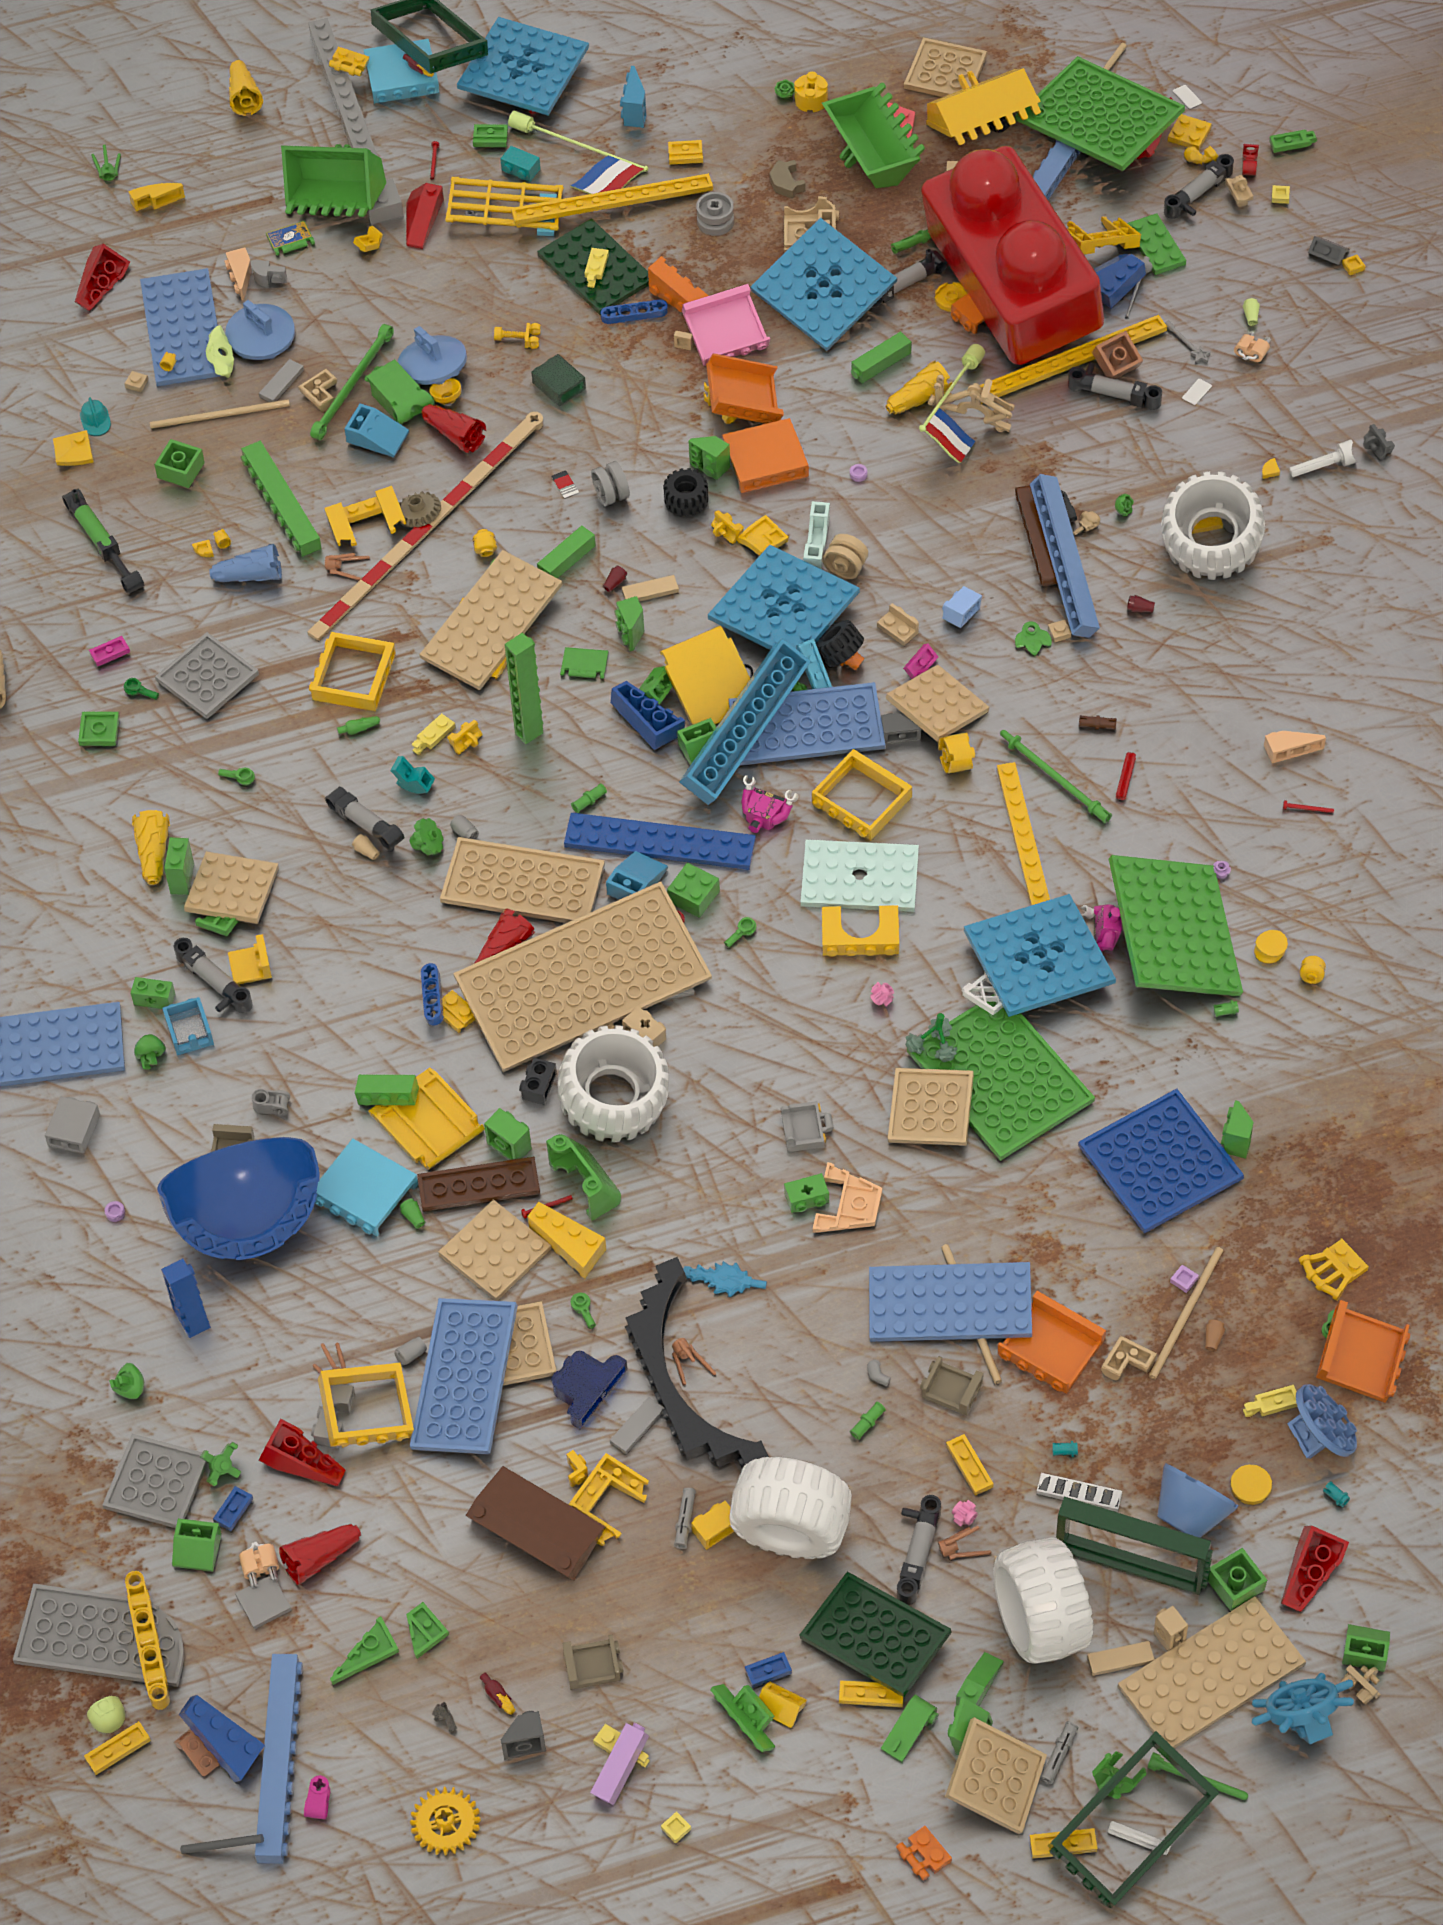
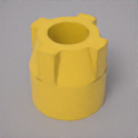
M166 352L159 363L160 367L165 371H171L177 361L176 355Z
M224 529L213 533L214 540L220 549L230 546L231 539Z

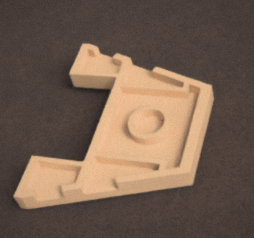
M827 1162L824 1175L825 1182L843 1184V1190L837 1216L816 1213L813 1232L819 1233L875 1226L882 1188L861 1177L857 1178L851 1175L849 1171L840 1170L834 1167V1164Z

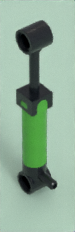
M79 488L73 489L71 492L63 495L62 499L66 508L74 514L91 538L104 562L112 559L124 577L120 578V581L126 593L130 594L144 587L145 584L140 573L137 570L132 573L129 572L118 557L120 555L118 542L113 535H109L89 507Z

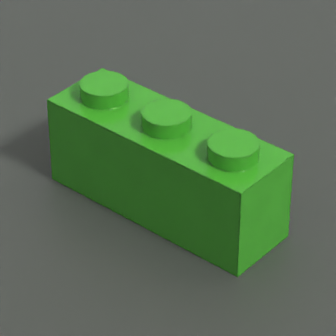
M359 1074L354 1093L358 1105H415L419 1085L415 1075Z

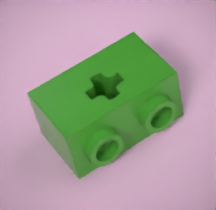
M665 666L654 668L639 688L645 693L646 697L658 701V705L673 687L664 668Z
M135 977L131 989L133 1004L158 1009L173 1004L175 998L173 982Z
M822 1173L784 1183V1194L791 1213L803 1212L808 1208L821 1207L829 1203V1191Z

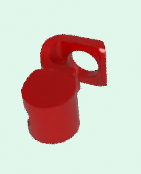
M1243 144L1242 156L1244 160L1242 162V175L1256 176L1257 161L1255 160L1258 157L1259 145ZM1248 147H1253V148H1255V149H1254V150H1248L1247 148H1248Z

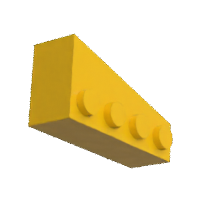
M540 1202L536 1204L528 1215L529 1228L548 1242L554 1249V1252L559 1256L561 1255L567 1261V1264L575 1268L584 1279L606 1251L605 1237Z

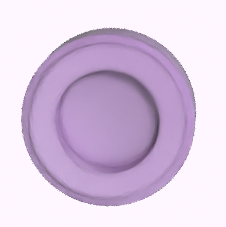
M862 464L853 465L850 468V478L856 482L864 481L867 478V468Z
M118 1201L108 1203L105 1207L106 1218L112 1222L123 1219L125 1216L123 1204Z

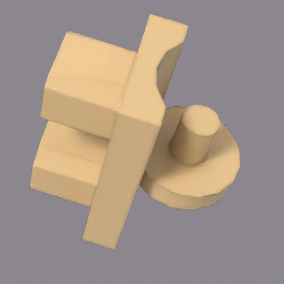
M1239 175L1233 179H1226V184L1238 207L1246 206L1248 201L1253 200V194L1247 185L1246 178Z
M1349 1665L1346 1668L1348 1673L1341 1682L1352 1680L1353 1687L1359 1682L1363 1688L1356 1696L1364 1704L1373 1697L1378 1699L1381 1694L1369 1683L1370 1680L1375 1685L1379 1683L1380 1680L1375 1676L1378 1669L1373 1667L1369 1670L1364 1665L1360 1669L1365 1674L1363 1677Z

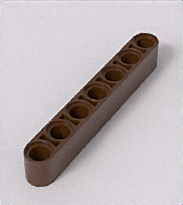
M1030 485L1016 487V500L1042 587L1058 584L1031 487Z

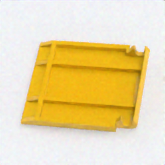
M717 626L660 651V654L665 658L664 663L666 666L664 668L691 725L709 718L712 719L715 725L720 723L730 709L729 699L738 698L750 680L732 639L727 638L721 626Z
M429 1067L416 1077L419 1090L415 1105H375L368 1110L371 1116L415 1163L419 1161L427 1170H430L485 1130L483 1124L479 1125L475 1112L436 1071Z

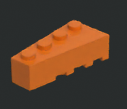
M662 256L648 267L649 291L654 296H658L667 304L675 307L679 312H682L683 304L709 296L699 287L694 288L691 280L686 276L684 278L677 273L678 269L673 265L669 267L665 263L666 259Z

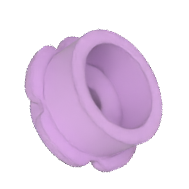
M1216 861L1213 864L1217 878H1225L1231 871L1226 861Z

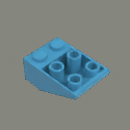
M631 66L630 72L626 74L627 85L624 84L623 87L624 97L621 96L620 107H623L621 119H624V126L644 128L647 117L645 90L635 66Z
M364 404L358 405L344 428L347 443L391 457H395L409 433V430L376 408Z
M635 851L619 864L607 879V895L620 900L652 886L660 881L668 866Z

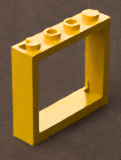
M331 632L329 639L327 638L325 641L324 653L320 654L319 667L315 668L314 681H311L309 685L312 700L376 712L396 655L395 644ZM335 646L382 654L369 695L321 687Z
M854 749L812 791V803L816 808L824 810L830 817L838 819L844 826L852 828L861 837H866L870 841L912 798V786ZM853 767L898 795L871 825L866 824L825 797Z
M401 1363L324 1370L320 1372L318 1384L330 1447L342 1446L344 1448L351 1444L363 1446L370 1442L381 1444L389 1440L402 1441L411 1437L414 1428ZM395 1379L403 1420L402 1426L347 1432L338 1431L330 1385Z

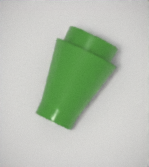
M410 1198L400 1205V1212L416 1229L425 1225L426 1222L417 1201Z

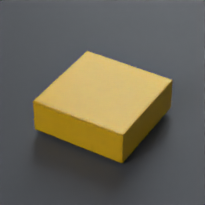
M1357 254L1342 260V265L1349 275L1365 270L1366 266Z

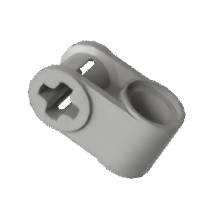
M257 1089L252 1094L253 1109L259 1114L284 1116L288 1113L287 1102L290 1100L291 1095L283 1090Z

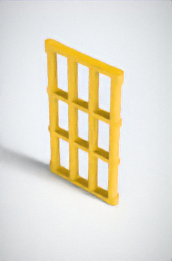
M452 176L445 220L452 223L465 222L483 225L516 226L517 228H543L558 231L559 218H555V223L536 221L515 225L513 219L489 218L488 212L511 214V208H514L489 204L490 200L520 202V206H524V202L542 203L562 199L564 187L563 185L492 181V179L479 180ZM455 185L488 187L487 192L454 190ZM492 187L521 190V195L491 193ZM525 190L558 192V198L526 196ZM453 197L486 199V204L453 202ZM451 209L483 211L484 217L451 215Z

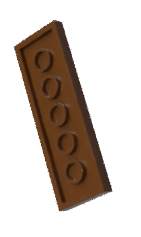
M535 1156L417 1174L423 1212L491 1202L493 1199L497 1201L540 1194Z

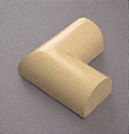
M325 369L298 387L300 392L320 411L326 412L334 401V398L326 390L337 384V378Z
M1120 1335L1103 1363L1101 1371L1112 1380H1119L1128 1364L1148 1373L1155 1362L1157 1353Z

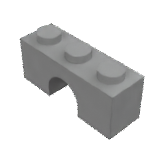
M345 1384L330 1385L335 1414L339 1412L350 1413L356 1396L354 1386ZM322 1405L318 1408V1421L312 1427L311 1436L314 1437V1442L317 1445L330 1447ZM337 1421L338 1431L344 1432L343 1423ZM333 1446L330 1448L339 1449L340 1446Z

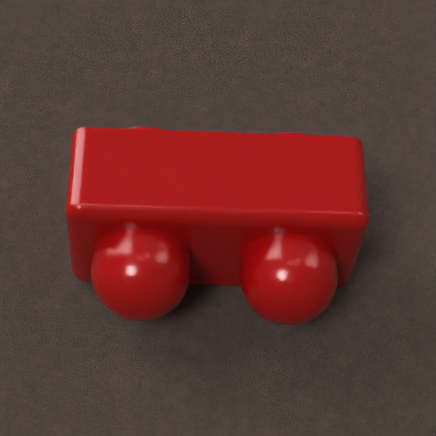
M1002 146L995 150L981 149L970 152L962 157L953 169L928 179L923 183L921 192L928 233L966 293L972 298L985 323L1012 363L1025 364L1097 331L1104 325L1101 286L1098 275L1012 147Z

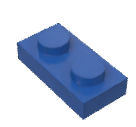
M235 1486L214 1516L213 1522L219 1523V1526L232 1531L253 1500V1495Z
M784 1652L745 1666V1671L752 1688L792 1674V1669Z

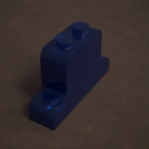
M576 1351L572 1356H568L565 1359L560 1371H556L551 1378L553 1393L557 1398L570 1405L567 1414L570 1415V1422L573 1426L580 1430L628 1370L626 1359L619 1355H613L602 1363L584 1351Z

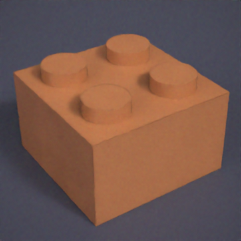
M1127 331L1097 345L1092 351L1105 376L1112 379H1117L1138 368L1143 362Z

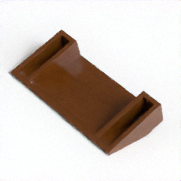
M504 1466L500 1468L476 1497L465 1515L573 1581L606 1526Z

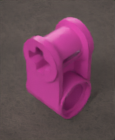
M318 1775L311 1779L308 1796L305 1801L304 1817L326 1820L331 1792L329 1782L325 1776Z

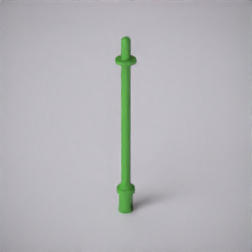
M1006 730L1000 731V735L1009 742V749H1018L1084 803L1091 815L1094 814L1103 823L1111 819L1112 814L1103 808L1098 800L1092 801L1024 746L1020 742L1021 737L1019 735L1013 737Z

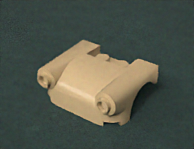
M818 196L817 204L808 210L799 211L784 206V253L819 218H822L836 229V221H839V210H835V205L828 201L827 197Z

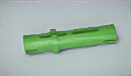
M928 229L919 230L918 233L892 243V252L897 254L919 243L924 244L931 239V236L928 233Z

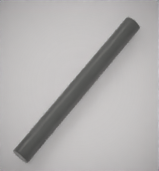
M263 1834L181 1845L180 1850L182 1854L257 1844L263 1843L264 1837Z

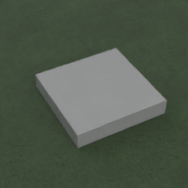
M270 1576L258 1581V1587L252 1588L250 1585L235 1593L254 1630L292 1611L277 1581L272 1582Z

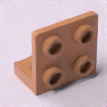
M191 1729L174 1741L176 1747L185 1752L201 1776H206L220 1765L215 1756L207 1750L204 1743Z

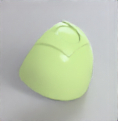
M108 1696L95 1702L88 1710L87 1717L93 1728L97 1731L112 1733L123 1725L125 1709L118 1697Z

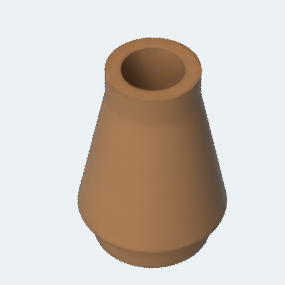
M1209 1320L1208 1324H1206V1350L1217 1351L1226 1330L1223 1322Z

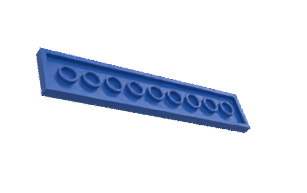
M571 812L564 847L631 855L637 851L650 858L750 870L756 835Z

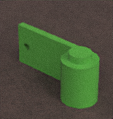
M914 1695L903 1710L881 1749L903 1762L924 1726L933 1725L939 1716L937 1707Z

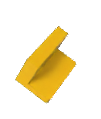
M771 1681L762 1687L759 1698L775 1716L773 1719L790 1728L794 1726L798 1713L805 1707L807 1699Z

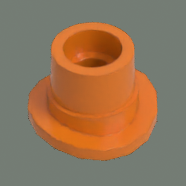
M857 651L840 666L843 667L845 664L856 671L865 658Z

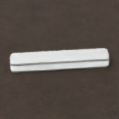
M1114 1821L1110 1823L1108 1828L1109 1834L1150 1850H1154L1162 1842L1161 1839ZM1171 1846L1163 1853V1855H1167L1169 1853Z

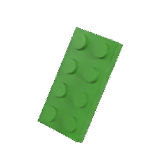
M1157 213L1127 223L1141 234L1140 247L1138 249L1143 257L1147 256L1150 258L1149 262L1153 265L1152 271L1154 275L1186 265L1187 260Z

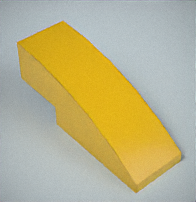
M182 183L153 184L128 191L130 202L135 211L151 205L155 210L185 198Z

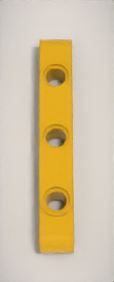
M132 1571L126 1575L125 1584L144 1682L152 1706L155 1709L163 1710L169 1705L170 1697L152 1604L143 1574L139 1571ZM134 1582H140L138 1585L132 1586ZM142 1619H148L145 1623H139ZM151 1656L156 1657L152 1661H147V1659ZM159 1694L164 1695L160 1699H154Z

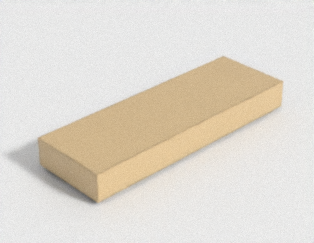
M674 575L622 587L624 599L637 596L639 602L679 592Z
M1149 1641L1087 1654L1092 1676L1147 1665L1155 1660Z

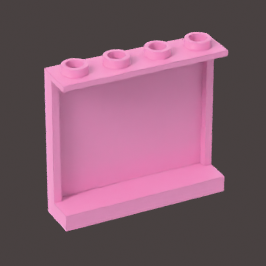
M748 284L683 304L682 313L689 331L693 335V341L703 366H706L713 353L735 358L738 355H748L751 351L757 349L759 351L764 350L769 346L770 337H767L750 297V287Z

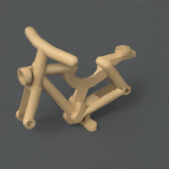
M943 375L937 376V383L934 385L935 396L931 394L928 401L930 406L934 405L936 407L944 396ZM986 379L983 388L978 383H974L967 390L955 394L949 393L939 408L944 412L946 409L960 414H966L968 408L977 409L985 415L983 420L985 424L995 426L998 432H1009L1011 424L1001 420L1010 419L1012 417L1010 411H1013L1015 406L990 393L992 380ZM971 397V402H960L958 405L951 404V402ZM980 401L986 404L987 406L993 408L994 410H990L986 406L980 404Z

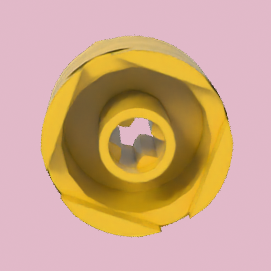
M813 71L799 77L794 83L796 106L805 112L807 110L818 112L824 109L822 103L828 101L827 81Z
M968 733L945 736L939 739L938 750H942V756H939L940 762L946 773L973 769L972 758H975V750L973 747H970Z

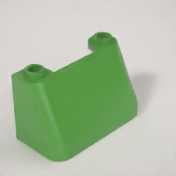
M562 1134L555 1135L546 1141L549 1165L554 1172L558 1168H562L569 1174L577 1169L584 1178L582 1188L587 1195L589 1207L586 1210V1214L591 1221L620 1204L621 1193L584 1145Z

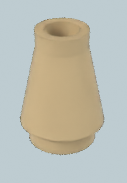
M360 834L352 842L355 851L372 860H375L380 854V851L376 849L366 835Z

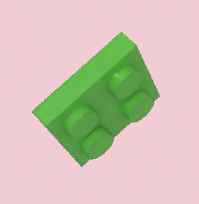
M82 712L78 739L79 746H116L119 712Z

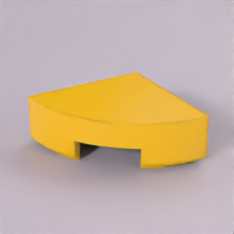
M1275 458L1270 459L1264 464L1262 479L1280 475Z
M210 540L192 544L193 550L198 555L214 557Z

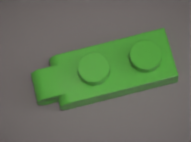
M1307 130L1269 137L1274 153L1308 147L1317 141L1315 132H1307Z

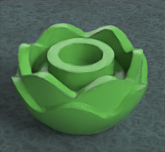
M787 79L777 82L774 88L775 93L780 98H790L794 94V83Z
M1122 494L1115 501V509L1120 515L1128 516L1133 511L1132 505L1134 501L1130 495Z

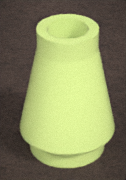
M1250 298L1244 301L1242 307L1248 325L1254 326L1258 324L1260 304L1257 299Z

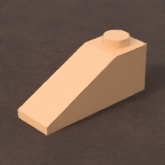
M1291 731L1272 732L1265 735L1264 748L1271 762L1276 763L1324 749L1326 737L1325 735Z

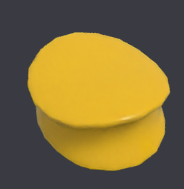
M1268 930L1261 933L1256 939L1254 954L1263 963L1271 964L1279 961L1288 946L1285 934L1278 930Z

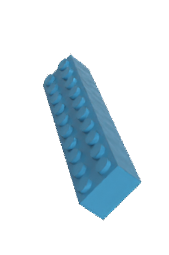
M783 638L778 641L767 654L679 783L707 805L716 800L811 661Z

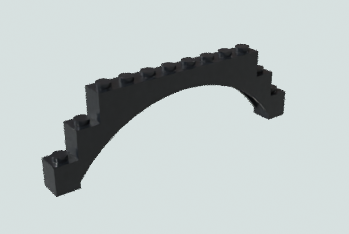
M678 1257L656 1265L657 1273L654 1275L658 1284L641 1291L643 1299L639 1301L643 1310L625 1317L628 1325L624 1327L628 1336H633L635 1342H632L636 1354L640 1353L642 1356L639 1361L643 1370L647 1369L650 1374L647 1376L650 1386H655L657 1390L654 1394L658 1404L663 1403L664 1409H662V1413L666 1421H671L672 1426L669 1428L673 1438L678 1437L680 1443H677L681 1455L685 1454L687 1460L708 1453L711 1462L715 1461L718 1468L738 1460L741 1469L754 1459L769 1457L761 1440L753 1442L741 1439L712 1426L696 1414L676 1390L666 1367L664 1335L668 1314L674 1298L682 1284L687 1282V1278Z

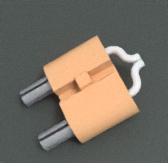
M1250 331L1241 337L1234 347V352L1245 360L1249 359L1254 362H1260L1270 348L1269 343L1271 339L1266 337L1264 340L1259 338L1255 341V333Z
M254 1542L250 1548L239 1554L244 1578L249 1579L252 1588L258 1587L256 1578L261 1577L260 1574L264 1572L266 1575L270 1574L272 1582L278 1580L276 1571L279 1569V1563L273 1544H258ZM255 1546L258 1547V1550L253 1551Z

